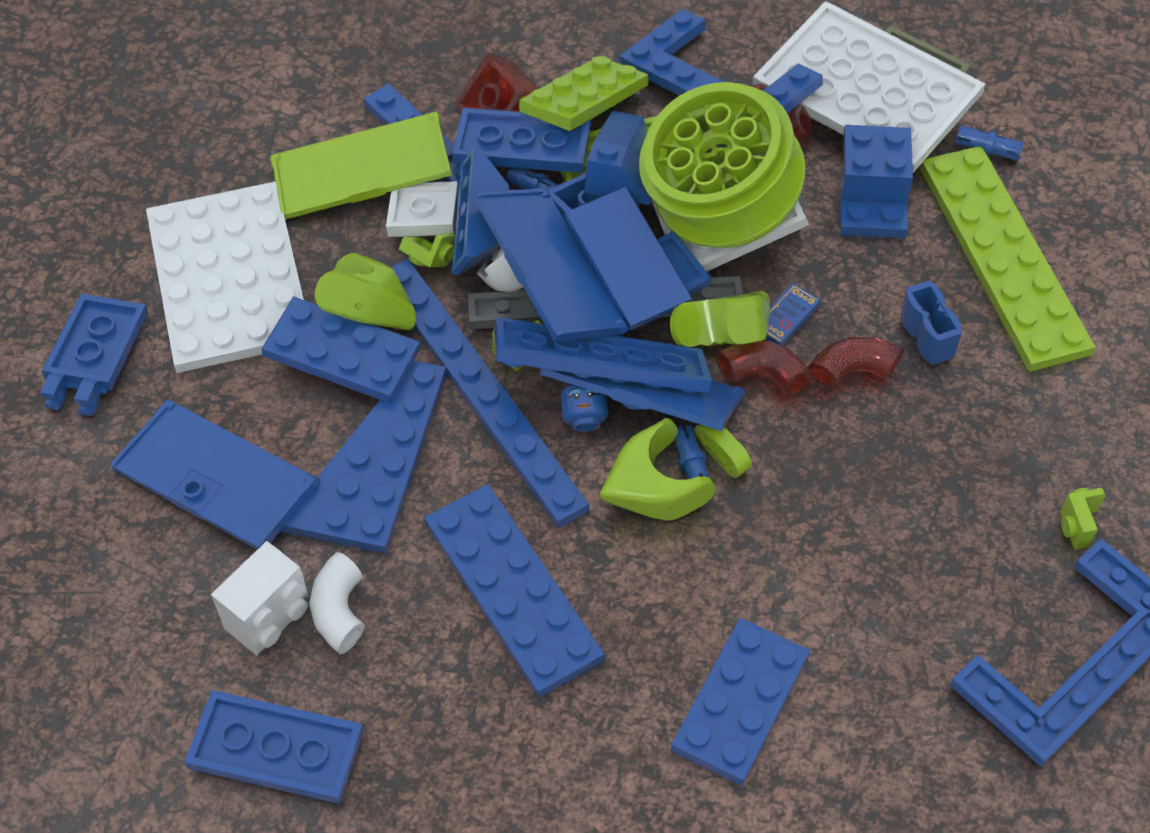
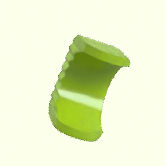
M357 253L346 254L338 260L334 270L325 273L317 282L315 299L323 311L364 324L400 330H411L415 326L416 312L400 280L391 267Z
M756 291L721 298L683 302L673 310L670 317L672 338L676 344L686 347L712 346L717 344L736 345L765 340L768 332L770 297L764 291Z
M665 418L637 433L623 446L600 491V497L604 502L651 518L668 521L680 518L705 505L714 496L716 487L709 477L676 480L664 476L655 469L653 464L657 454L669 446L678 434V429L672 419Z

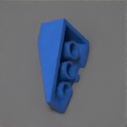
M616 111L611 112L596 137L589 154L584 193L605 196L626 187L635 203L651 204L652 199L643 186L639 170L640 151L647 134L643 116Z

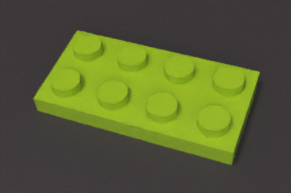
M597 56L520 99L519 112L571 131L648 86V74L636 70L633 66L615 63L608 57Z

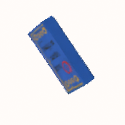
M792 283L770 306L768 332L764 341L780 350L819 308L821 300Z

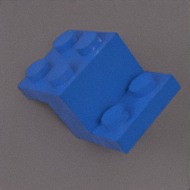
M845 125L843 132L844 159L839 181V235L906 238L908 232L907 202L913 181L911 128Z

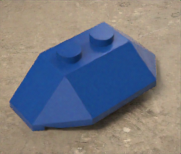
M475 146L460 166L454 256L451 272L456 275L487 260L500 247L478 205L475 203L474 197L477 193L509 190V185L484 152Z

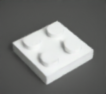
M428 182L391 191L386 222L388 237L437 236V234L454 233L459 193L458 182Z

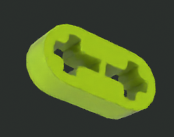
M701 424L695 426V434L700 444L727 474L737 478L751 469L752 461L749 454L725 427L722 431H718Z

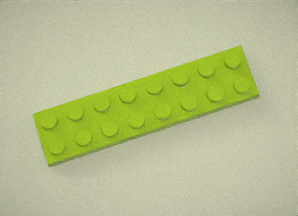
M973 147L925 159L920 165V170L1027 370L1031 372L1092 356L1096 348L984 149Z

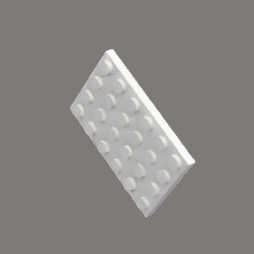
M827 1L816 10L753 76V86L763 91L797 63L822 74L823 85L798 104L795 109L842 135L845 125L911 128L913 173L983 94L985 83Z
M276 182L146 208L176 372L180 373L261 355V348L292 297L303 299L284 213H281Z

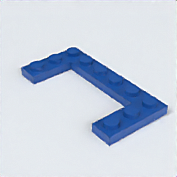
M685 9L680 10L619 56L621 65L635 67L636 70L648 74V80L679 96L696 87L725 82L672 56V54L706 30L705 19ZM797 63L763 91L774 97L782 105L786 113H789L823 85V75Z
M1102 538L1077 560L1074 568L1132 615V617L1040 708L979 655L969 662L950 683V686L1041 767L1150 659V577Z

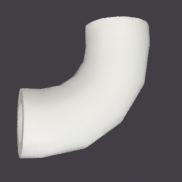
M336 552L327 560L314 579L309 606L315 628L339 654H344L359 640L365 627L364 623L350 611L348 605L349 594L362 580L363 576L352 560L344 554Z

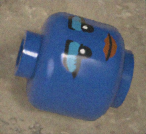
M569 384L562 389L560 398L563 421L567 425L572 426L573 430L579 432H588L600 428V423L604 422L608 417L607 395L573 384Z

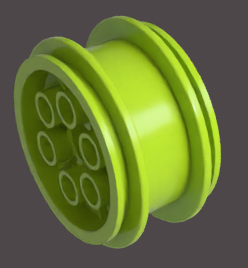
M719 82L706 84L685 92L671 101L657 115L642 144L639 170L643 186L651 199L656 203L658 213L663 222L675 235L699 246L730 248L760 239L774 230L787 217L802 192L806 175V163L801 146L794 136L789 116L774 97L748 85ZM722 144H723V145H728L726 148H724V147L717 148V146H716V145H722ZM710 148H712V151L710 153H706ZM766 153L765 156H757V154ZM692 186L689 192L686 193L685 191Z

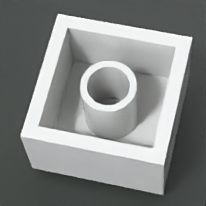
M268 541L211 594L224 629L255 655H258L264 648H269L275 644L281 635V631L292 620L300 619L310 603L301 568Z

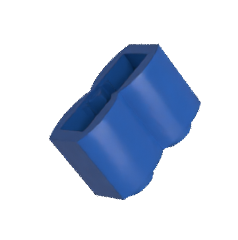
M931 281L907 287L900 314L901 321L907 332L916 338L917 348L921 356L932 365L954 358L962 334V328L957 316L945 307V299L942 292Z

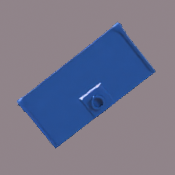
M546 188L487 191L476 194L474 197L475 203L478 205L500 244L505 259L518 282L523 285L553 341L561 342L603 336H618L625 334L629 330V327L608 295Z
M542 370L540 372L542 376L551 377L608 395L613 400L622 402L629 409L647 410L650 408L717 429L718 431L724 429L734 410L745 396L744 388L730 386L712 380L709 393L697 392L695 394H687L676 388L662 387L654 389L647 387L643 383L630 381L627 383H616L609 378L597 376L582 378L571 372L557 371L555 373H548Z
M166 400L154 416L116 456L111 464L114 471L257 550L266 541L269 543L273 541L320 483V479L297 468L171 400Z

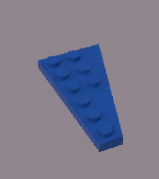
M419 361L413 362L392 402L388 403L379 400L318 475L317 478L320 479L319 486L282 528L281 532L387 554L447 376L445 366Z

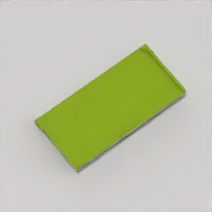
M436 111L297 149L272 154L270 162L274 169L281 213H284L285 220L349 202L356 203L385 195L387 192L452 176L441 131V116Z

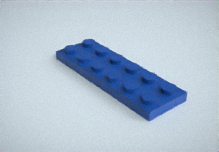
M496 317L494 327L496 361L502 362L507 366L521 367L525 365L538 367L540 370L548 373H555L557 371L571 372L582 378L604 377L616 383L637 382L654 389L670 387L679 389L687 394H695L697 392L709 393L712 379L702 349L622 336H603L556 342L551 338L545 324Z
M489 484L424 517L426 527L538 698L605 661L604 652Z

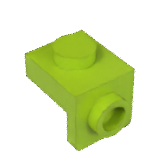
M437 234L434 243L422 236L403 237L399 250L408 254L409 260L419 266H448V263L451 262L454 256L455 234Z
M1088 488L1076 489L1069 493L1060 510L1062 517L1061 527L1064 535L1067 538L1070 537L1074 550L1089 548L1098 529L1091 513L1098 511L1105 497L1103 488L1092 490Z

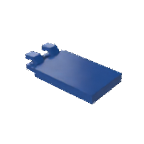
M81 293L42 369L46 381L40 393L42 397L48 398L44 403L46 408L60 410L67 396V388L78 389L74 400L75 403L81 404L78 408L79 414L94 415L100 404V393L106 394L108 390H112L148 315L146 304Z

